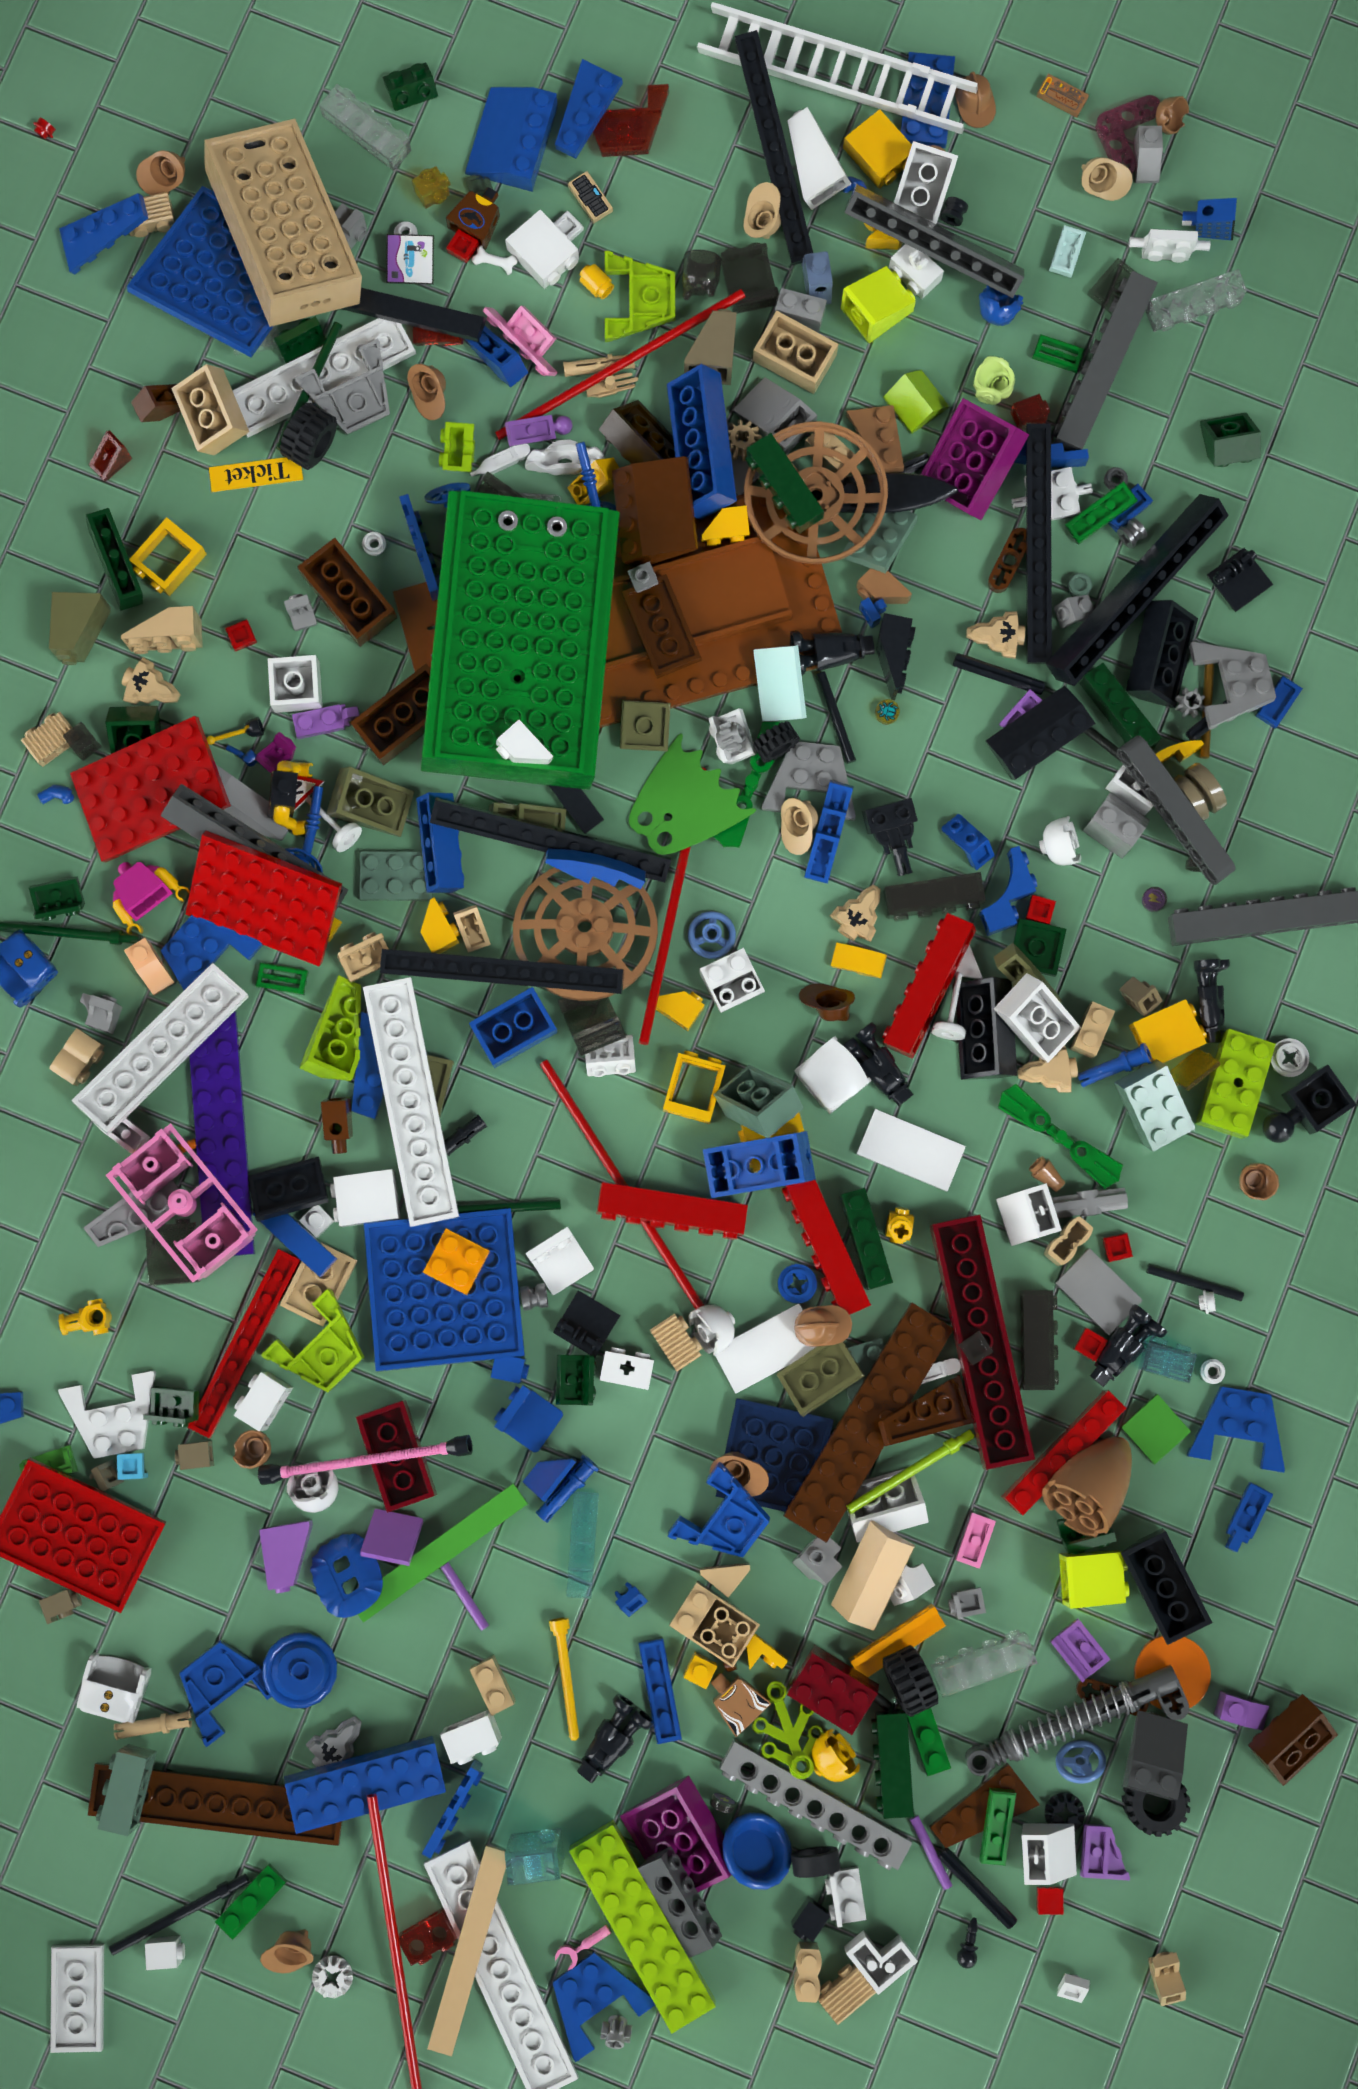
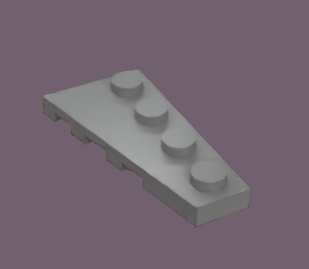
M172 1180L145 1201V1205L132 1192L128 1195L152 1224L170 1209L168 1197L173 1191L180 1188ZM122 1198L83 1228L97 1247H100L147 1226L128 1202Z

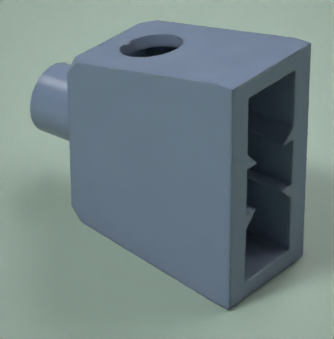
M828 252L805 254L802 261V270L806 294L827 300L826 304H831L833 280ZM818 287H821V288L823 289V291H820V292L815 291V290H816Z

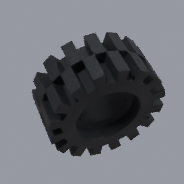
M785 721L784 723H779L778 726L774 725L772 729H768L766 733L761 734L760 738H757L753 743V747L762 761L768 763L771 760H776L779 756H783L785 752L788 753L791 748L796 746L795 744L799 742L800 737L790 722Z

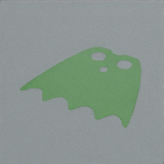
M682 734L676 737L648 777L629 816L631 828L636 833L647 836L649 846L659 855L675 853L707 840L744 820L756 811L755 808L741 809L737 806L736 802L740 788L722 789L719 786L721 769L705 771L701 768L702 750L689 753L682 750ZM642 812H649L653 816V820L648 826H642L638 822V816ZM670 813L672 815V819L670 821H666L664 819L665 814ZM662 832H669L672 836V842L667 846H661L657 842V837Z

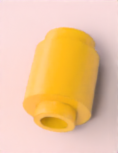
M588 264L581 270L580 283L596 298L599 297L603 300L613 291L612 279L596 264L591 266Z

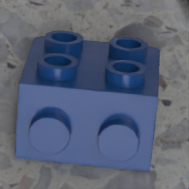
M523 1385L521 1388L516 1386L508 1398L511 1400V1403L507 1409L502 1407L495 1416L494 1420L497 1423L494 1427L501 1432H505L536 1453L541 1449L563 1417V1412L526 1385Z

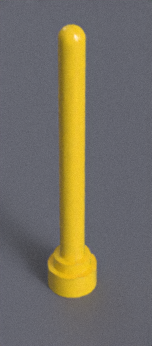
M557 1618L549 1620L550 1631L553 1632V1636H556L569 1737L571 1740L576 1741L579 1738V1730L566 1634H568V1629H570L569 1618Z

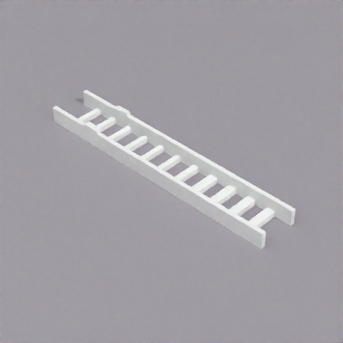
M712 2V13L727 17L728 21L719 48L698 43L697 48L700 54L741 66L739 55L728 51L738 21L750 24L748 32L757 30L759 33L760 28L772 31L764 55L768 75L959 134L963 133L964 124L946 119L956 88L976 94L978 83L936 71L918 63H910ZM782 34L794 38L784 69L772 65ZM804 41L817 45L807 76L794 72ZM825 48L840 52L830 83L815 78ZM846 54L862 59L852 89L836 85ZM868 61L884 65L874 96L858 92ZM890 68L906 72L896 103L880 98ZM912 74L928 79L918 110L917 106L902 104ZM934 81L950 86L940 117L924 112Z

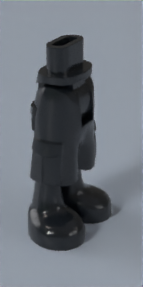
M1229 959L1194 961V969L1199 984L1197 986L1200 1002L1199 1018L1201 1019L1204 1031L1207 1032V1043H1220L1221 1032L1224 1031V1028H1221L1225 1022L1223 985H1217V975L1219 972L1229 968Z
M871 1022L855 1035L870 1051L871 1057H868L862 1051L854 1037L843 1044V1046L860 1063L867 1078L870 1077L871 1082L889 1100L892 1098L899 1107L914 1094L907 1087L909 1083L905 1082V1077L896 1065L894 1056L886 1046L880 1048L875 1041L874 1034L877 1028Z
M1134 1304L1130 1309L1129 1318L1125 1326L1116 1329L1109 1339V1343L1102 1350L1098 1361L1094 1364L1096 1369L1091 1373L1090 1377L1104 1387L1110 1379L1114 1381L1115 1378L1113 1376L1117 1377L1145 1350L1142 1342L1151 1335L1162 1338L1168 1331L1153 1320L1145 1310ZM1138 1327V1329H1137V1331L1135 1332V1334H1134V1335H1131V1334L1134 1332V1330Z
M617 1694L613 1698V1704L616 1707L611 1720L604 1719L585 1756L581 1759L583 1763L577 1772L590 1783H593L598 1775L602 1776L619 1757H622L634 1743L632 1735L641 1728L649 1730L654 1724V1721L647 1713L637 1708L626 1727L620 1730L619 1726L635 1708V1704L623 1695Z

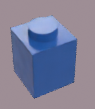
M522 1357L494 1359L490 1378L520 1384L522 1379H527L530 1365L526 1364V1358Z

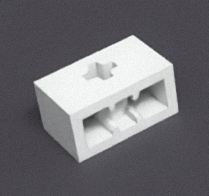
M611 1347V1352L605 1351L600 1375L601 1381L649 1390L654 1360H650V1354L636 1352L634 1357L625 1355V1349ZM626 1361H631V1366L635 1367V1370L630 1371L629 1375H625L624 1370L620 1369L621 1364H626Z

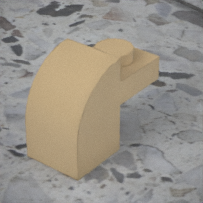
M1162 1952L1148 1958L1151 1976L1160 2005L1165 2006L1186 2000V1990L1179 1972L1180 1961L1177 1953Z

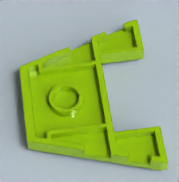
M605 251V274L629 275V318H605V342L614 341L675 321V272L649 263H639L633 261V258L627 256L620 257L614 255L611 251Z
M331 1288L326 1289L312 1303L329 1324L297 1356L280 1339L275 1340L261 1354L264 1359L277 1363L279 1367L285 1370H290L301 1376V1379L327 1393L364 1358Z

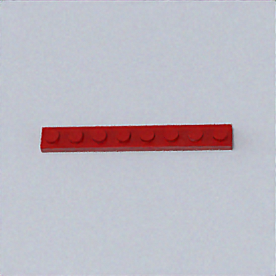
M280 1249L277 1250L199 1403V1419L190 1422L187 1428L209 1439L212 1437L301 1262L299 1258Z

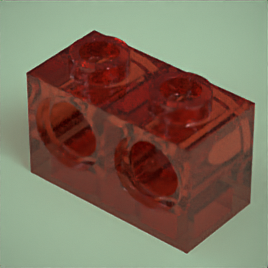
M444 1908L439 1909L398 1934L400 1946L411 1966L417 1962L419 1965L425 1964L433 1958L431 1954L438 1950H441V1952L449 1950L455 1945L454 1941L457 1939ZM435 1927L444 1928L446 1936L443 1938L436 1937L433 1929ZM413 1940L422 1941L424 1949L420 1951L414 1950L411 1942Z

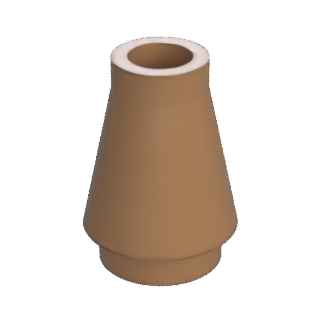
M1041 1156L1029 1168L1032 1177L1043 1184L1047 1183V1186L1055 1192L1060 1190L1065 1184V1181L1049 1158L1045 1159Z

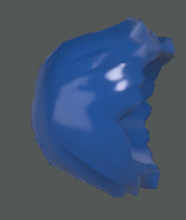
M988 285L979 294L980 313L983 319L996 326L1009 324L1021 310V305L1024 303L1022 301L1023 296L1015 294L1011 298Z

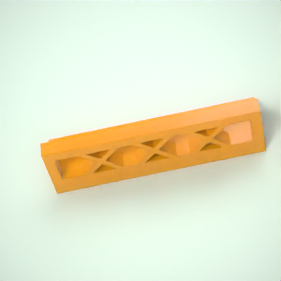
M931 1603L848 1659L855 1670L870 1677L883 1668L884 1657L909 1645L915 1647L946 1625L935 1606Z

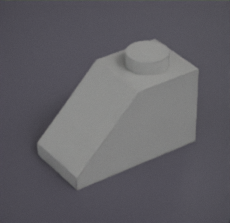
M1138 126L1133 139L1135 183H1159L1163 151L1162 126Z

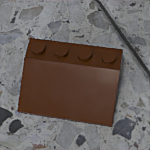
M683 456L634 463L612 471L616 511L620 512L618 529L623 563L633 567L649 561L651 564L698 549L688 457Z

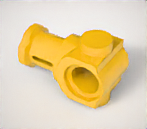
M895 1207V1211L889 1210L885 1236L890 1237V1242L904 1244L906 1240L910 1241L914 1215L909 1214V1209Z
M102 1298L87 1301L88 1306L80 1308L78 1313L69 1315L59 1314L58 1321L62 1335L65 1336L69 1332L81 1329L84 1333L93 1331L94 1336L109 1333L108 1328H110L112 1314L106 1307V1304L103 1303ZM97 1310H100L103 1314V1320L99 1324H96L93 1320V1315Z

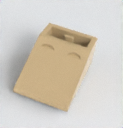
M193 606L168 607L123 633L121 639L129 650L135 654H147L148 651L157 650L160 653L172 652V649H181L187 652L195 651L196 648L203 647L202 621Z
M697 1581L669 1626L733 1668L760 1624Z

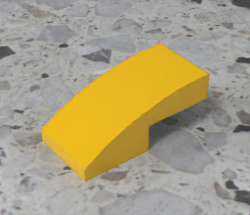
M1202 740L1178 743L1156 753V756L1161 763L1174 755L1179 762H1182L1200 750L1204 743Z
M836 942L831 966L837 969L856 972L859 975L881 979L887 955Z

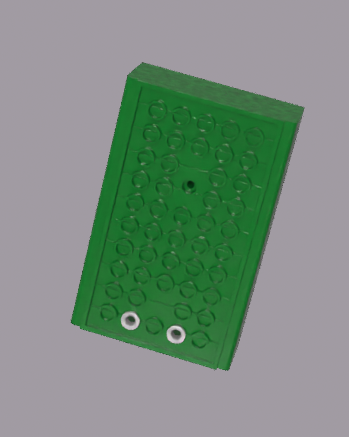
M463 490L461 492H448L421 771L590 790L596 771L619 511L608 510V508ZM520 720L553 755V759L549 764L513 763L509 758L505 760L497 752L496 748L498 746L496 741L515 722Z

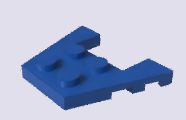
M191 915L161 949V953L183 990H185L212 963H215L230 945L249 961L263 945L257 939L247 935H240L234 930L224 926H217L211 921Z
M1220 1386L1206 1414L1207 1416L1187 1452V1456L1211 1460L1214 1435L1262 1442L1263 1451L1260 1469L1284 1473L1285 1467L1272 1396L1270 1394Z
M718 1462L708 1476L706 1483L726 1495L724 1500L703 1528L679 1516L669 1530L667 1537L675 1540L677 1537L689 1540L688 1543L698 1545L699 1543L712 1547V1550L743 1558L768 1525L770 1516L721 1462Z
M222 1640L213 1645L179 1673L206 1747L225 1733L224 1728L210 1711L243 1685L252 1680L267 1700L272 1697L267 1692L262 1679L263 1667Z
M593 1951L579 1961L573 1969L567 1970L552 1982L575 2062L595 2049L594 2044L581 2025L616 1999L624 1995L638 2017L655 2006L647 1992L640 1988L636 1982L631 1981L622 1974L618 1968L596 1951Z

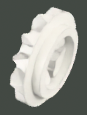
M1290 1038L1277 1042L1271 1059L1273 1070L1285 1077H1295L1302 1074L1309 1064V1053L1305 1045L1296 1039ZM1284 1052L1287 1054L1297 1052L1292 1059L1293 1064L1290 1062L1282 1064L1285 1059Z
M339 1956L324 1957L313 1969L312 1982L315 1990L323 1995L324 1998L335 1999L344 1995L352 1984L353 1972L351 1966L345 1959ZM339 1970L341 1971L336 1978L337 1984L333 1981L324 1984L328 1977L327 1971L331 1974L337 1973Z

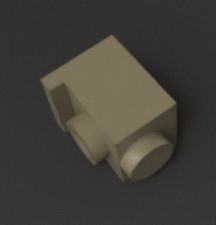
M1132 977L1119 989L1125 1002L1144 1017L1163 1001L1154 985L1150 986L1146 981L1140 982L1135 977Z
M67 1589L39 1600L46 1623L50 1624L58 1620L56 1615H58L60 1620L74 1614L72 1609L81 1606L82 1600L78 1593Z

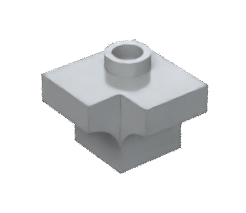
M342 203L335 211V214L349 247L352 249L357 241L360 242L364 239L367 233V226L362 212L358 209L353 210Z
M83 993L80 999V1003L84 1004L88 1011L85 1025L112 1035L123 1007L116 1003L117 999L106 995L100 998Z
M816 1537L807 1544L792 1563L809 1580L815 1579L825 1586L843 1567L834 1558L842 1548L831 1538L825 1543Z

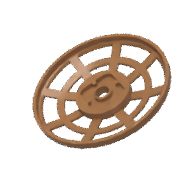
M821 421L804 422L789 426L773 436L779 444L791 436L815 432L814 447L798 449L788 454L787 457L792 463V461L800 457L813 455V467H808L801 471L797 470L810 491L817 490L821 492L822 498L817 502L824 510L823 519L809 527L808 537L789 530L785 517L780 520L775 511L771 491L769 489L765 490L763 487L752 486L756 469L751 470L750 467L747 470L744 484L745 506L747 505L748 519L754 531L773 551L796 562L825 564L852 555L873 537L886 511L888 484L879 456L860 435L834 423ZM824 432L843 437L854 443L860 450L849 459L836 450L823 447ZM823 456L833 459L836 457L841 460L839 462L843 466L834 473L822 467ZM866 457L871 461L877 473L880 493L865 492L864 481L857 466ZM850 472L856 481L858 494L844 493L841 481ZM751 496L766 498L767 510L775 525L765 532L760 528L754 516ZM865 503H879L874 523L862 538L853 528L861 518ZM843 504H857L855 514L847 524L838 514ZM831 521L840 530L830 536L818 538V525ZM782 532L794 541L808 544L807 557L787 552L772 542L771 539ZM843 536H846L855 544L839 554L816 558L817 545L832 543Z
M555 867L539 876L521 897L514 915L513 941L519 960L528 961L522 948L520 930L534 929L536 944L543 955L537 962L564 964L555 957L566 949L568 952L577 955V965L587 966V956L602 952L609 961L595 967L624 969L623 990L633 984L651 962L658 938V921L655 908L643 886L639 889L629 884L619 891L604 881L593 879V876L589 884L579 879H574L562 883L555 888L547 880L551 875L561 871ZM583 885L582 898L569 902L561 894L566 889ZM540 886L547 895L540 903L535 919L521 920L526 901L532 892ZM596 886L605 889L614 896L602 903L592 898V888ZM637 891L647 906L650 927L636 925L634 912L627 898ZM553 899L562 909L559 911L556 919H542L546 907ZM621 903L627 914L628 924L613 922L610 910ZM583 921H587L592 927L588 932H581L578 929V925ZM541 929H556L559 941L549 950L543 941ZM614 932L625 933L627 937L624 945L616 954L608 944ZM635 935L649 937L644 956L638 965L630 971L622 959L631 949ZM544 988L554 995L578 1001L598 1000L614 995L613 993Z

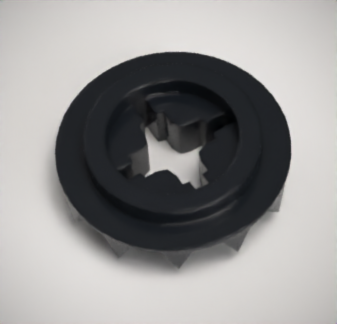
M1064 1792L1052 1796L1048 1800L1044 1811L1047 1824H1065L1062 1816H1058L1055 1813L1062 1812L1066 1803L1068 1811L1075 1814L1067 1817L1066 1824H1074V1831L1076 1832L1083 1825L1086 1815L1082 1802L1070 1793Z

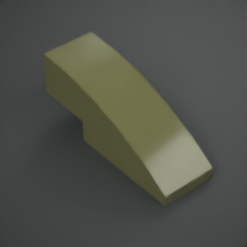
M493 802L489 805L490 812L565 830L566 809L522 803L513 805Z
M1011 943L994 956L997 968L1012 982L1013 987L1027 973L1042 981L1058 1001L1062 1002L1044 976L1014 943Z

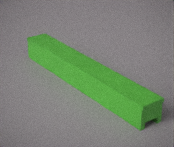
M513 1483L413 1555L410 1566L399 1565L383 1577L382 1592L378 1600L371 1607L358 1614L362 1622L367 1621L526 1506L528 1502L521 1495L516 1485Z

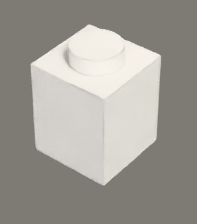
M181 1937L150 1938L145 1943L146 1970L177 1968L185 1958V1945L181 1943Z

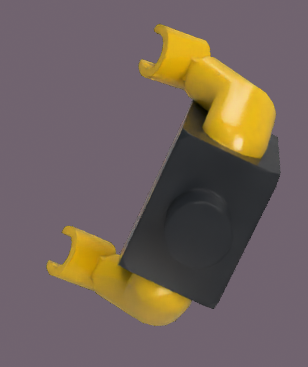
M285 760L278 763L277 771L271 772L268 818H273L275 823L292 830L295 836L306 835L304 826L308 822L306 820L296 821L293 818L296 803L297 777H312V774H309V767L313 766V764Z

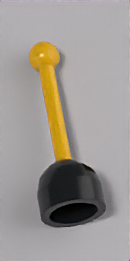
M255 717L248 720L243 729L215 737L210 735L206 739L209 745H213L215 741L243 733L251 737L263 736L264 729L260 718Z

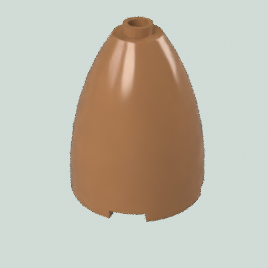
M1110 1437L1092 1444L1070 1458L1045 1485L1042 1495L1046 1506L1051 1511L1055 1509L1064 1519H1067L1064 1523L1066 1526L1078 1533L1091 1537H1097L1101 1533L1107 1534L1121 1510L1129 1488L1132 1453L1128 1441L1122 1437Z

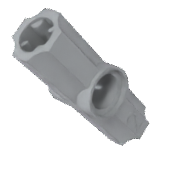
M1125 1188L1103 1191L1096 1189L1076 1192L1077 1194L1052 1197L1058 1219L1080 1215V1217L1099 1215L1106 1211L1128 1208Z

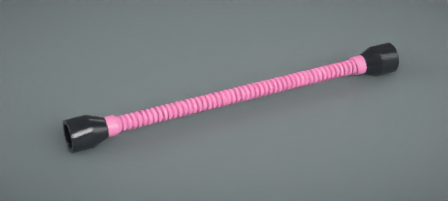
M470 1435L456 1436L447 1442H441L439 1445L355 1456L333 1461L328 1460L291 1467L288 1465L267 1464L259 1466L258 1479L261 1485H268L294 1475L411 1459L427 1455L450 1454L458 1457L472 1454L473 1444Z

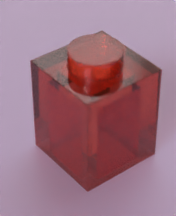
M1039 393L1013 403L1010 413L1016 427L1026 431L1027 424L1046 423L1050 410L1046 400H1042Z

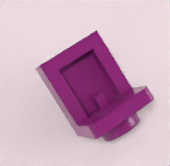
M278 732L275 735L274 741L256 755L255 760L270 773L277 771V765L280 761H291L293 759L296 746L290 738Z

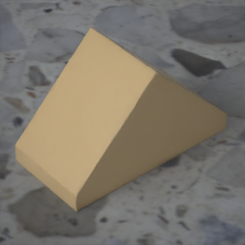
M477 905L453 913L468 953L491 945Z
M742 1563L700 1568V1575L726 1597H729L750 1571V1564Z

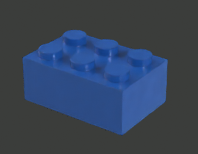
M533 987L469 1022L494 1068L558 1033L557 1028Z

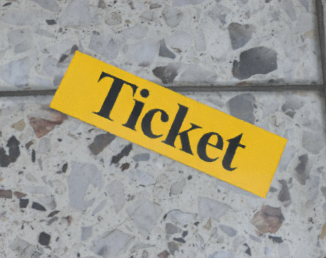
M286 457L209 467L212 492L303 480L302 467Z

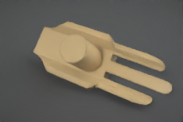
M623 373L608 376L603 381L587 389V397L602 398L614 395L620 391L632 389L636 386L635 384L619 388L617 386L637 382L638 378L634 377L616 382L615 380L630 377L633 374Z

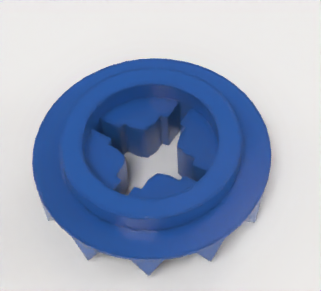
M801 1264L790 1265L781 1272L778 1278V1289L785 1300L794 1304L804 1303L815 1294L817 1279L814 1272L807 1266ZM793 1274H795L798 1280L807 1279V1282L801 1285L802 1294L796 1288H787V1286L793 1283Z

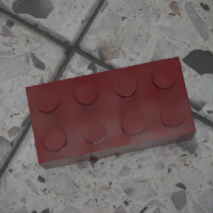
M406 1400L356 1417L368 1455L422 1447ZM425 1456L371 1464L387 1513L437 1495Z

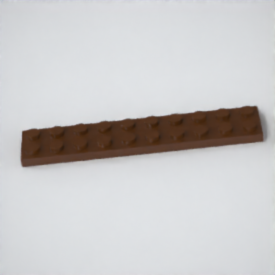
M913 1302L909 1304L785 1511L784 1517L825 1543L828 1542L847 1510L846 1505L851 1503L884 1448L878 1422L911 1402L951 1335L952 1327Z
M95 1763L88 1816H96L99 1806L104 1805L106 1795H102L103 1787L106 1780H110L112 1773L107 1763ZM152 1769L139 1822L339 1846L343 1821L296 1834L285 1785Z

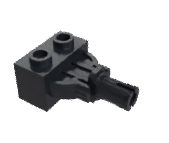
M912 798L862 811L867 834H873L875 840L883 846L885 855L892 853L897 875L903 876L913 873L907 854V848H913L911 838L914 833V822L918 821Z

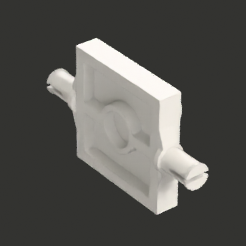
M1150 229L1149 234L1144 238H1129V247H1141L1142 258L1150 261H1160L1162 259L1172 260L1176 263L1188 261L1192 252L1195 250L1209 251L1211 245L1210 241L1198 240V231Z
M1071 467L1051 471V521L1080 514L1079 495L1093 492L1091 483L1077 486ZM1026 476L1024 477L1025 487H1026ZM1026 493L1025 497L1012 499L1013 509L1026 506Z

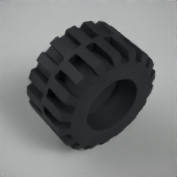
M312 403L303 405L292 416L285 428L280 445L282 456L306 470L312 469L322 460L333 442L337 428L336 417Z
M909 1645L883 1658V1668L900 1706L908 1716L912 1717L938 1704V1693L932 1677L920 1654L913 1646Z
M1182 1783L1178 1800H1169L1167 1808L1158 1815H1148L1145 1813L1143 1799L1147 1793L1123 1788L1125 1796L1122 1795V1802L1125 1805L1123 1806L1124 1812L1128 1815L1129 1820L1145 1834L1150 1836L1154 1834L1156 1837H1162V1834L1165 1833L1168 1836L1172 1834L1171 1830L1175 1829L1178 1831L1181 1828L1179 1826L1181 1822L1185 1823L1187 1821L1185 1814L1190 1813V1807L1188 1806L1190 1797L1186 1794L1187 1789Z

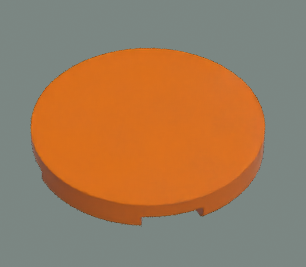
M1161 1635L1153 1638L1143 1646L1144 1648L1141 1650L1134 1667L1135 1680L1171 1665L1186 1696L1189 1708L1196 1705L1204 1697L1210 1684L1211 1669L1206 1654L1194 1641L1183 1637L1167 1645ZM1178 1690L1161 1697L1169 1698L1172 1702L1171 1708L1173 1710L1177 1709V1701L1172 1697V1694L1178 1692ZM1157 1699L1150 1701L1152 1705L1161 1709Z

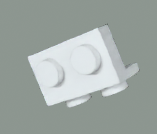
M738 708L720 717L712 716L708 718L710 734L715 738L717 744L716 753L723 763L734 764L757 754L753 747V740L743 709ZM728 721L730 723L734 722L735 725L740 724L746 736V740L741 743L742 748L734 752H728L727 748L721 749L716 740V733L721 731L719 725Z

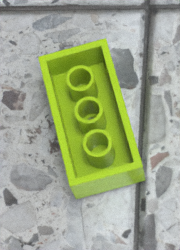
M1232 1029L1224 1031L1195 1124L1240 1139L1248 1137L1276 1044ZM1235 1079L1239 1082V1087L1234 1085Z

